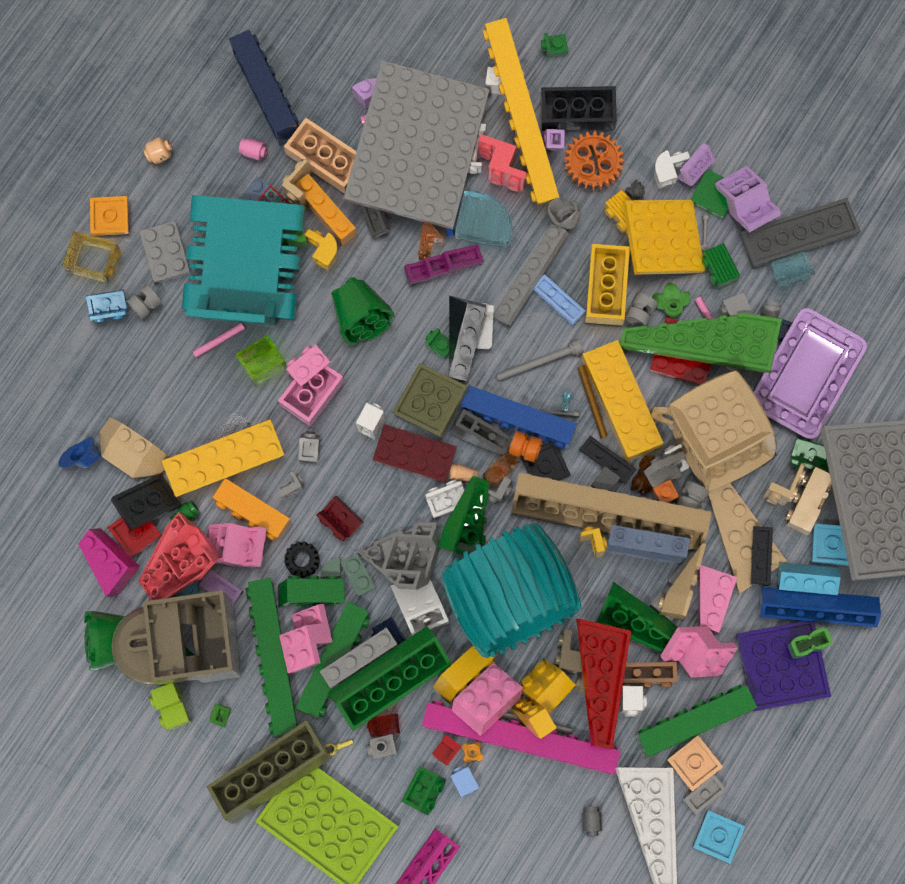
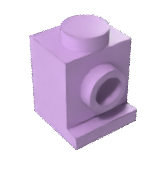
M546 129V131H543L541 136L545 150L558 151L564 149L565 130Z

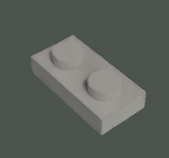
M713 775L686 796L683 801L697 815L727 789Z

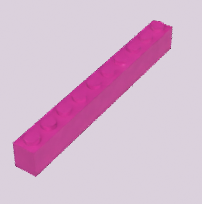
M432 700V703H427L422 723L424 728L611 775L616 774L615 768H617L621 751L616 750L617 746L613 745V749L591 746L590 739H586V742L578 740V736L567 734L566 737L560 736L559 732L555 730L539 739L527 727L520 726L521 722L510 719L509 722L501 721V718L480 736L452 712V706L451 708L444 707V703Z

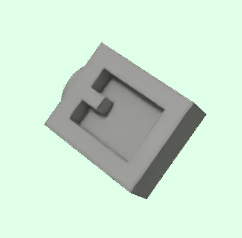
M306 431L301 434L298 460L318 461L321 435H316V432Z
M293 470L289 473L294 482H287L278 490L283 501L303 491L301 485L304 482L299 473L295 475Z

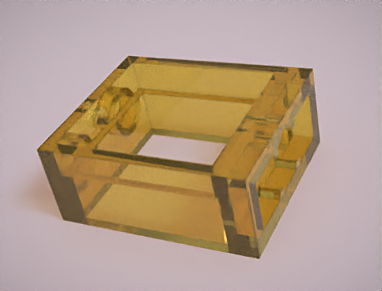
M73 231L62 267L67 272L108 283L110 277L112 278L114 275V264L116 260H119L121 250L116 242ZM83 243L111 250L103 274L75 266Z

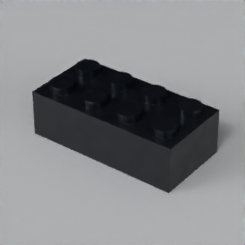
M616 86L541 87V131H546V129L607 130L616 128Z

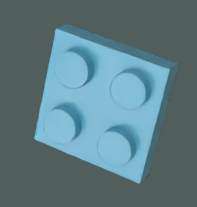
M814 524L811 563L849 566L841 526Z
M707 810L692 848L731 864L745 826Z

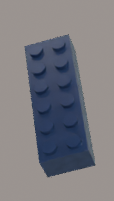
M250 30L244 31L229 38L231 48L278 145L282 146L287 143L297 130L299 121L296 114L292 113L290 102L287 97H284L282 86L279 81H276L271 65H268L265 52L260 49V43L256 35H252Z

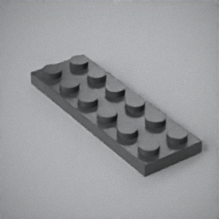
M844 198L764 224L751 232L747 230L742 231L741 236L752 265L755 268L857 235L861 231L848 198Z

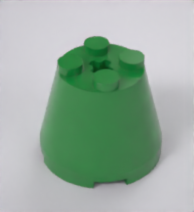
M355 277L349 278L346 284L331 292L340 334L345 343L357 345L358 341L367 338L371 341L382 335L391 326L390 321L395 317L392 308L364 280H357Z
M85 611L84 642L86 660L90 662L89 671L99 670L116 664L112 654V639L116 627L125 616L98 611Z

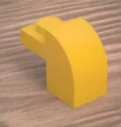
M308 229L304 234L306 240L317 247L312 256L313 262L330 271L338 257L335 238L329 232L323 238L324 235L319 231L314 230L313 232Z

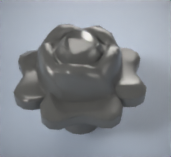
M635 180L631 187L626 188L625 193L631 196V200H640L645 195V187L641 185V182Z

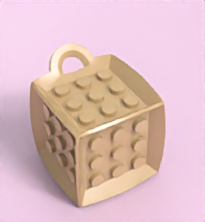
M737 370L720 375L693 388L671 402L669 407H654L651 414L655 420L668 425L672 430L677 444L682 445L681 452L684 451L688 465L702 486L708 491L726 485L752 472L771 460L776 452V436L768 417L752 389ZM662 414L670 415L673 419H669Z

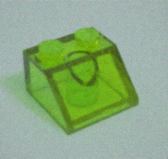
M268 335L235 354L254 386L287 367L284 358Z

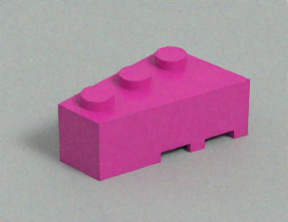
M101 528L89 529L78 543L106 597L118 596L140 567Z

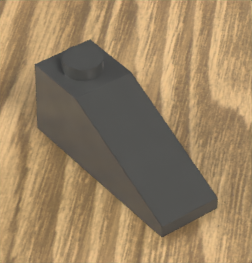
M465 409L457 416L449 431L467 442L502 455L505 454L513 439Z

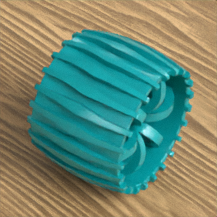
M525 524L522 530L520 527L513 528L514 532L510 534L504 531L502 532L503 537L496 540L491 537L489 538L490 543L482 547L480 544H477V550L472 553L464 552V558L461 560L455 558L453 560L454 565L448 564L446 569L442 571L443 585L451 609L463 632L482 657H495L497 652L505 654L506 648L510 647L511 650L517 649L516 644L520 642L526 645L529 643V638L535 635L537 638L542 637L540 632L546 629L550 632L553 631L554 624H564L565 617L571 619L582 608L575 581L565 559L553 540L539 524Z

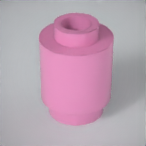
M243 138L239 145V153L259 161L265 158L268 152V147H266L264 142L250 138Z

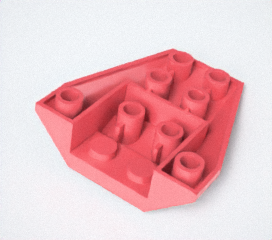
M178 512L166 526L138 581L150 600L172 598L201 579L215 564L219 554L204 532L182 513Z

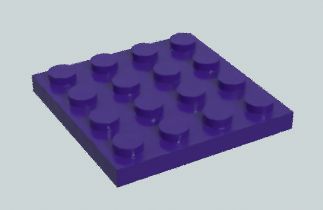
M801 621L736 634L747 687L757 706L753 712L831 697L821 651L811 652L802 658L794 659L787 647L788 643L796 637L809 635L815 631V622Z

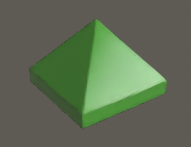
M215 703L209 722L225 727L231 708Z

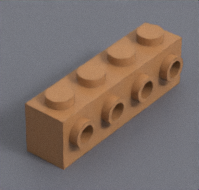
M677 662L626 663L623 686L640 685L643 688H652V684H660V688H671L672 684L677 683Z

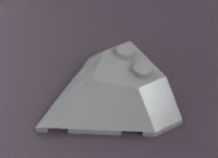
M418 522L413 524L411 529L404 532L400 530L373 542V546L366 549L362 547L356 550L360 556L397 588L418 590L428 585L439 553L438 524Z

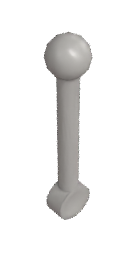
M703 214L702 216L704 220L702 252L708 250L707 223L710 218L708 214Z
M546 409L540 410L552 415L572 416L575 418L580 417L579 412L570 413L547 411Z

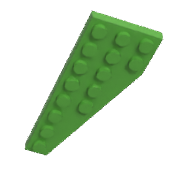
M740 313L737 316L727 317V315L715 319L701 318L677 321L676 324L667 325L662 323L659 326L647 327L646 325L624 328L620 346L626 350L771 373L782 319Z

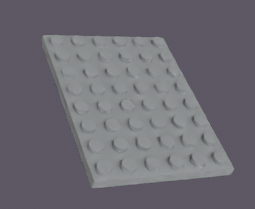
M382 60L343 201L453 229L490 89Z
M905 420L832 425L820 428L852 581L905 575Z

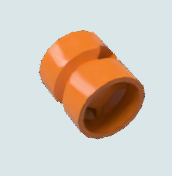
M516 431L509 454L516 457L522 455L524 460L535 463L543 439L534 436L528 438L526 433Z

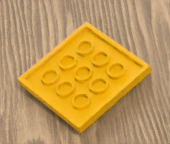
M626 200L623 202L635 275L702 273L705 271L701 259L703 255L692 200Z

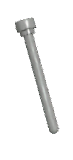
M575 339L568 344V347L496 374V379L503 380L568 354L579 355L584 353L579 339Z

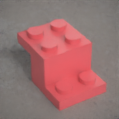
M481 134L478 140V154L484 159H491L488 167V180L495 185L500 186L502 184L508 186L512 191L523 192L526 185L527 172L513 168L516 159V146Z

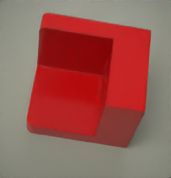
M445 735L432 755L448 766L462 746Z

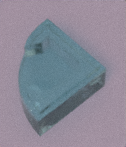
M563 394L561 412H568L571 394Z

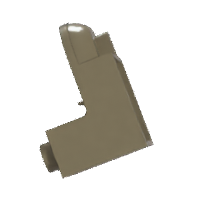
M223 590L144 601L142 607L128 613L115 629L112 639V654L117 667L130 680L149 686L190 680H199L205 683L241 677L231 598ZM183 625H192V644L195 652L193 656H186Z

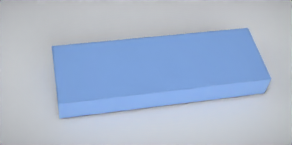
M545 274L533 289L536 294L572 326L586 313V310Z

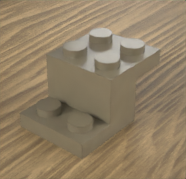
M565 629L563 634L560 633L557 647L561 648V650L556 655L554 665L565 674L577 675L574 690L578 691V696L585 697L580 651L570 650L573 630Z

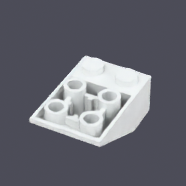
M429 580L428 585L418 590L399 589L394 584L391 585L412 636L426 626L431 631H434L449 624L447 615L431 580Z

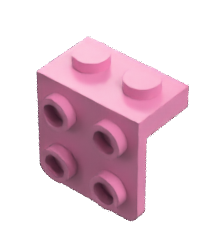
M309 345L301 352L302 356L298 360L295 357L287 364L286 374L288 376L291 375L300 387L304 386L331 363L317 345L313 347Z

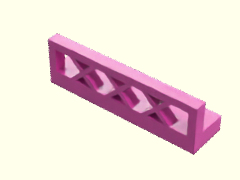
M434 829L396 884H420L422 879L427 878L426 884H435L460 846L437 829ZM448 843L452 845V848L449 850V852L443 854V850L446 847V845ZM439 861L437 869L432 871L434 862Z

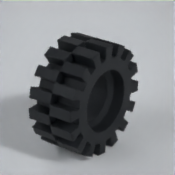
M305 541L291 544V547L287 548L284 555L286 568L294 576H300L301 578L311 576L319 568L320 558L317 549ZM301 552L308 554L310 558L309 563L304 567H299L295 564V557Z

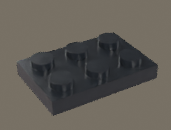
M162 474L152 477L111 498V502L130 532L181 506V503L175 497L174 492Z

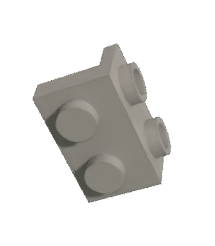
M674 451L663 459L658 457L651 461L652 465L644 470V473L653 488L668 480L672 481L682 476L677 465L687 458L684 451L677 454Z

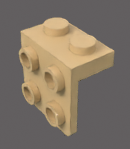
M307 158L299 161L291 175L288 174L282 181L285 198L291 204L303 205L305 207L307 203L304 193L294 184L305 175L312 173L310 161Z
M801 463L796 469L788 489L771 482L763 497L767 498L766 501L785 506L787 502L791 503L799 489L796 485H799L805 476L806 471L803 470L805 464Z

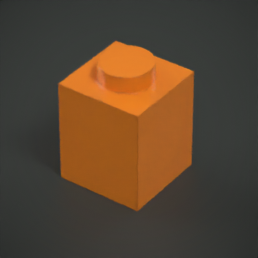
M671 480L654 487L651 491L656 501H665L671 504L679 498Z

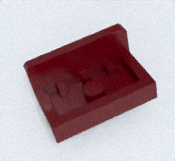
M334 496L327 506L316 514L321 524L329 527L333 531V535L342 541L350 539L364 523L338 496Z

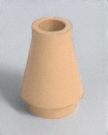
M458 463L451 465L449 479L464 482L470 481L472 476L478 477V470Z

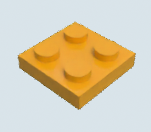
M127 196L90 198V234L92 236L129 234V202Z

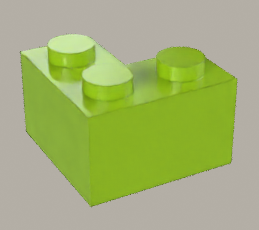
M169 683L150 691L152 695L149 697L150 703L153 708L161 713L159 721L162 728L166 727V730L171 731L192 723L178 685Z

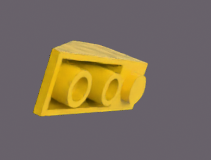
M529 698L520 699L511 708L526 727L539 739H542L557 728L547 710Z

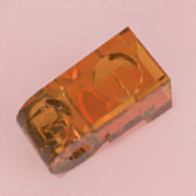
M507 452L484 472L482 478L489 481V485L495 490L502 482L504 476L507 477L518 466L519 462Z

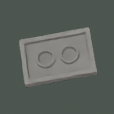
M176 221L139 231L154 284L191 274Z

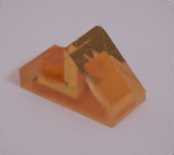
M423 222L418 253L419 260L427 258V254L431 255V243L444 244V239L432 224Z

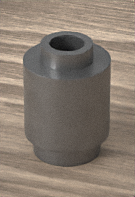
M599 807L583 808L582 832L586 833L587 836H599L598 832H602V813L599 812Z

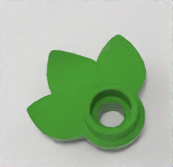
M668 283L664 287L663 293H655L652 295V298L658 303L657 308L663 309L669 317L675 318L682 313L683 307L689 304L690 293L688 291L680 293L677 285Z

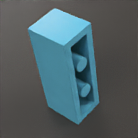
M779 562L777 584L779 590L838 595L841 577L838 568Z

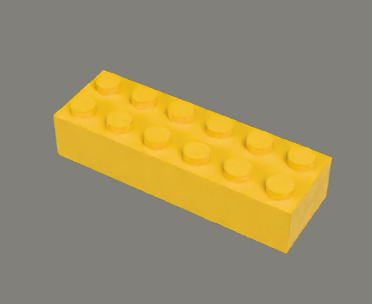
M616 340L583 353L581 360L625 461L629 462L661 449L664 443L619 341Z
M270 418L163 459L162 464L175 497L284 456V452Z

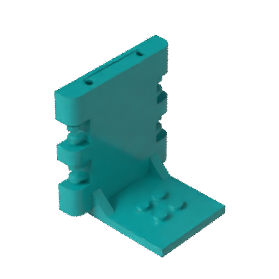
M192 195L189 221L207 223V226H193V230L197 232L205 231L206 237H193L192 242L205 243V246L187 245L186 260L203 261V264H189V268L203 269L202 276L188 275V280L202 281L201 285L184 283L182 309H186V316L265 325H276L277 318L295 320L298 294L279 292V288L293 289L294 285L287 283L280 284V276L294 278L295 273L281 272V269L300 270L301 256L283 254V251L297 252V247L283 246L284 239L298 240V235L284 234V232L304 231L306 207L296 204Z

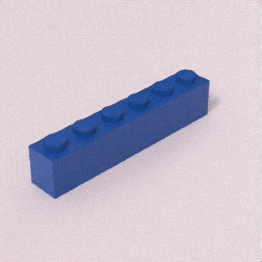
M468 385L469 390L461 403V411L465 409L471 414L481 417V420L486 423L492 424V422H495L503 429L510 430L512 428L527 435L543 439L542 443H546V441L552 442L556 448L564 449L565 447L569 449L577 423Z
M762 587L759 597L760 617L878 628L881 617L880 599L873 596L840 593L838 595Z

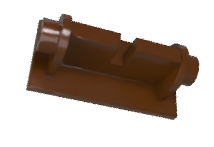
M647 455L641 459L638 473L632 479L631 491H639V494L644 496L650 492L652 486L644 470L652 465L651 461L656 459L654 455Z

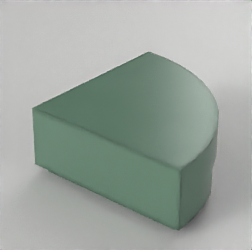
M340 557L333 558L324 565L321 578H326L327 576L341 577Z

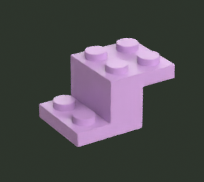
M748 166L715 183L716 189L726 197L730 215L748 232L781 215L780 209L770 201L766 182Z

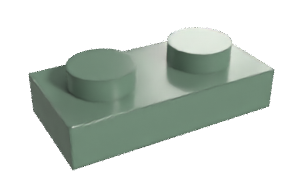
M358 554L341 562L358 597L376 589Z

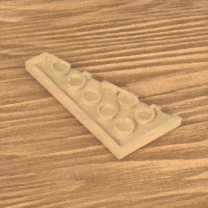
M731 483L710 490L707 496L712 506L713 515L718 525V531L730 563L732 575L737 577L736 586L738 594H741L752 586L750 585L753 526H762ZM773 541L771 572L779 567V562H787Z

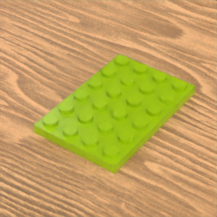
M320 768L315 769L274 796L255 821L338 884H359L399 828V826Z

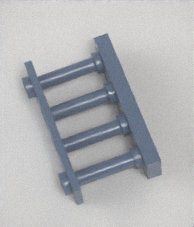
M611 525V531L608 533L606 552L682 565L683 558H687L690 538Z

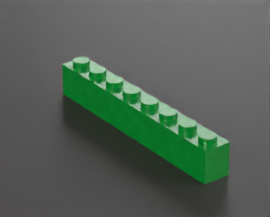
M266 578L248 582V588H245L247 599H251L252 604L249 607L250 618H254L255 626H252L253 636L258 639V645H255L257 657H261L262 664L258 665L260 676H264L265 683L262 684L263 695H267L268 703H265L266 713L271 715L272 722L268 723L270 734H274L275 738H280L297 727L298 723L290 677L287 672L279 636L282 634L273 580Z

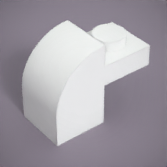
M668 150L660 154L654 168V178L658 189L676 184L678 176L675 169L682 167L690 159L688 151L684 153L681 151L676 152L671 157Z

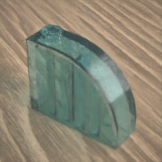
M475 190L463 191L455 239L510 248L512 241V221L506 208L495 198L480 194Z

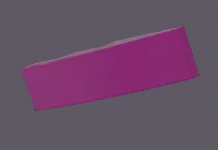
M477 244L445 251L442 255L424 258L421 262L407 264L404 266V271L409 285L467 269L483 263L484 260Z

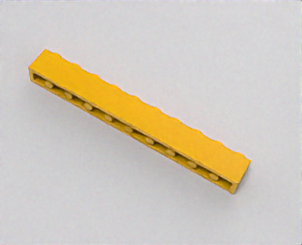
M507 18L486 23L485 30H482L483 37L490 45V48H487L490 59H494L495 66H493L495 77L499 76L500 79L498 88L500 94L505 96L506 101L503 104L506 113H510L511 119L508 121L511 131L515 130L516 137L514 142L516 148H520L522 154L519 156L521 165L526 167L527 185L531 184L532 191H530L531 200L536 202L537 206L543 205L555 198H559V194Z

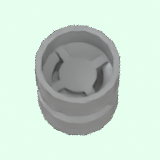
M147 284L138 290V295L134 294L126 300L127 304L141 319L150 313L151 308L155 309L162 303L160 298Z
M636 293L631 303L633 306L628 308L625 319L637 327L646 326L650 321L649 315L654 313L658 303L645 294Z
M686 481L682 489L683 495L679 496L675 505L701 509L702 505L700 503L705 501L709 491L697 483Z

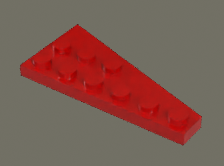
M579 618L576 619L591 746L613 749L631 631Z

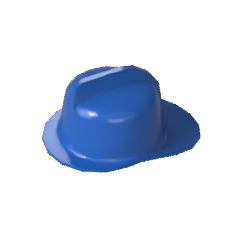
M88 437L68 448L61 455L58 463L61 468H67L74 464L81 468H87L101 458V453L94 445V438Z

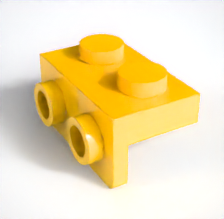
M594 526L584 528L583 532L579 535V542L590 540L594 557H603L607 548L605 536H601L600 528L594 529Z

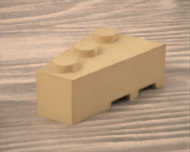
M817 467L809 475L805 474L801 482L803 489L801 493L797 492L793 500L796 503L793 510L789 509L785 518L788 520L786 526L805 535L811 532L832 485L830 473Z

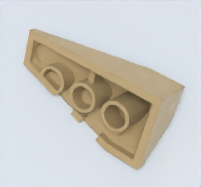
M705 543L701 544L665 596L660 597L657 607L661 609L659 614L680 621L686 617L693 595L691 590L696 583L698 577L697 570L700 568L704 555Z

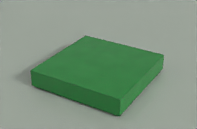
M707 169L690 200L693 201L694 205L723 219L728 210L726 197L716 189L715 183L724 177Z

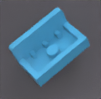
M124 290L86 296L89 320L102 322L108 317L121 319L128 313Z

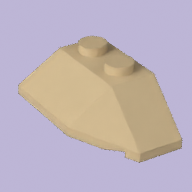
M111 417L108 419L99 432L102 458L133 479L157 476L164 472L162 460L169 457L167 454L123 423Z

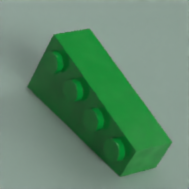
M615 582L611 586L596 623L631 631L630 639L659 652H663L678 628L674 623Z

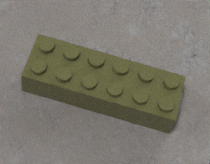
M306 720L206 787L224 820L233 824L332 759V756L314 725Z

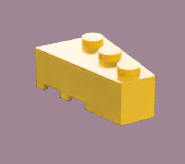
M472 646L440 675L433 688L450 704L471 682L481 675L484 669L496 663L494 661L496 656L482 657Z

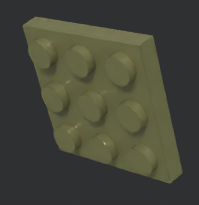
M419 363L392 413L443 438L469 387Z

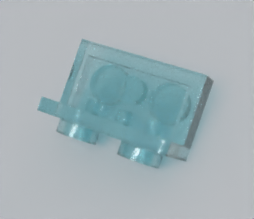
M806 250L769 261L774 282L782 285V287L792 285L793 281L808 280L811 278V275L815 274V270L811 269Z

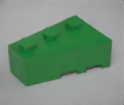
M288 576V579L278 584V608H284L285 605L303 607V605L316 606L324 604V606H332L345 603L344 579H338V576H327L326 579H319V576H307V579H300V576Z

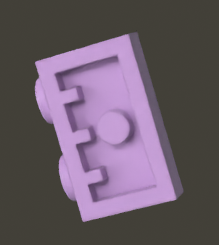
M703 143L680 169L681 174L678 176L680 181L693 186L715 161L709 145Z

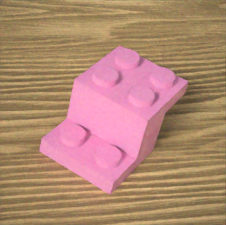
M232 523L209 525L207 538L219 554L215 564H224L237 568L261 567L263 548L266 541V528H248Z
M318 604L292 614L295 629L279 635L288 674L320 664L317 648L333 642L324 604Z
M707 626L678 627L660 656L663 661H679L691 678L720 676L724 672L738 647L734 642L719 643Z

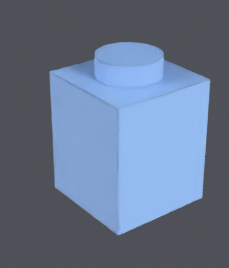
M462 765L452 771L453 775L450 777L461 798L479 789L469 767L464 768Z

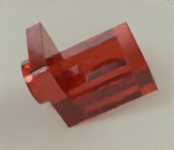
M398 714L375 716L370 719L367 724L370 737L400 734Z

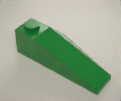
M472 476L443 528L438 548L463 555L466 551L472 553L477 550V544H480L481 547L485 545L486 535H483L484 524H487V517H484L485 507L488 504L489 481Z

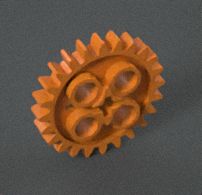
M586 131V137L579 134V140L573 138V144L569 143V150H565L567 157H564V162L567 163L564 169H570L567 172V176L573 175L572 182L578 180V187L583 183L585 184L584 189L591 186L592 191H594L595 186L602 190L603 184L608 188L609 181L615 183V177H620L619 171H623L622 164H624V159L621 158L624 152H618L621 149V145L615 146L616 139L610 141V135L605 138L603 137V132L597 136L596 131L591 136ZM589 146H592L594 160L597 161L596 168L599 173L598 176L595 173L594 161L591 160L592 153ZM601 147L605 149V152L600 153L596 149ZM584 151L587 153V156L582 157L578 153ZM601 165H608L610 169L604 170L601 168ZM588 168L592 172L590 174H586L582 170Z

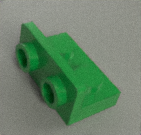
M419 766L401 802L429 815L430 811L435 807L437 797L444 789L446 779Z

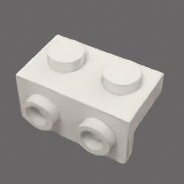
M450 481L446 483V487L441 489L435 487L428 490V493L425 494L433 519L453 512L464 492L461 481Z

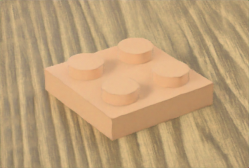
M696 736L667 759L668 763L691 792L723 768L699 736Z

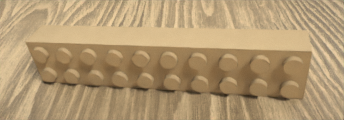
M519 473L511 513L582 528L594 526V529L600 528L601 532L610 533L611 525L690 538L688 549L697 551L701 544L705 543L711 518V512L704 509H695L684 505L666 503L665 501H656L645 497H636L626 493H616L606 489H597L587 485H577L567 481L562 482Z

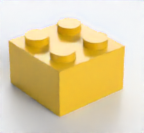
M545 658L538 662L535 668L520 683L523 687V694L544 707L548 714L576 686L561 669Z

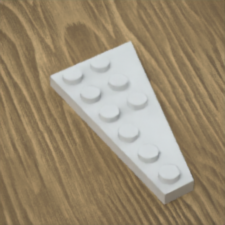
M615 768L653 884H677L673 768Z

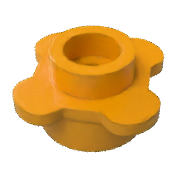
M479 742L463 744L462 750L465 753L464 761L466 763L483 759Z

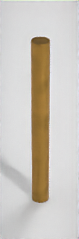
M582 365L577 367L600 438L604 439L608 435L585 366Z

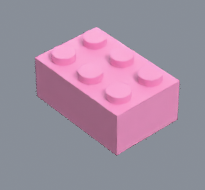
M326 366L302 387L293 380L278 400L279 405L311 427L343 385L344 378L329 366Z
M493 663L454 699L452 712L482 736L520 700L523 687Z

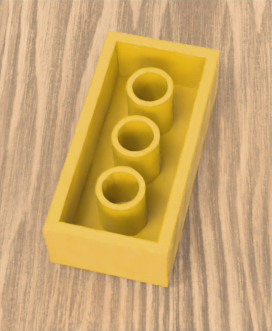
M592 244L585 323L623 326L630 247Z

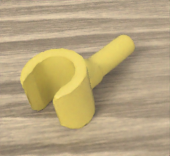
M350 739L338 744L329 743L326 745V748L333 746L334 751L330 755H335L339 749L353 744V741Z

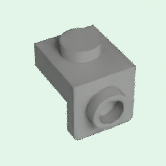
M504 476L496 493L488 489V501L494 504L496 502L502 503L505 496L509 497L513 486H511L512 480Z

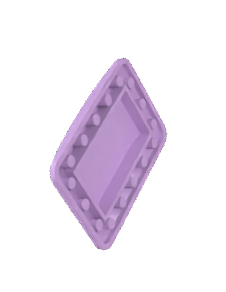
M804 308L795 317L775 352L771 373L764 372L753 393L760 402L767 417L807 439H812L819 434L820 428L826 422L864 355L867 343L862 337L812 309Z

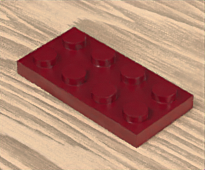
M384 424L372 461L446 484L457 446Z

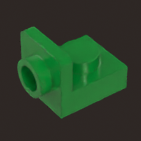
M544 33L543 40H541L542 51L546 52V57L568 54L565 34L548 36V33Z
M436 328L434 331L431 330L426 336V347L445 360L449 354V338L443 335L440 329Z

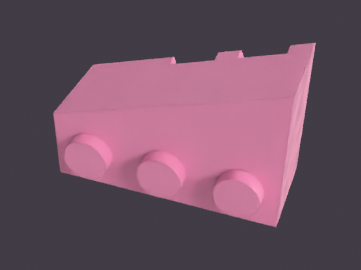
M700 565L699 570H697L699 581L697 586L698 627L707 626L713 635H717L720 632L737 577Z

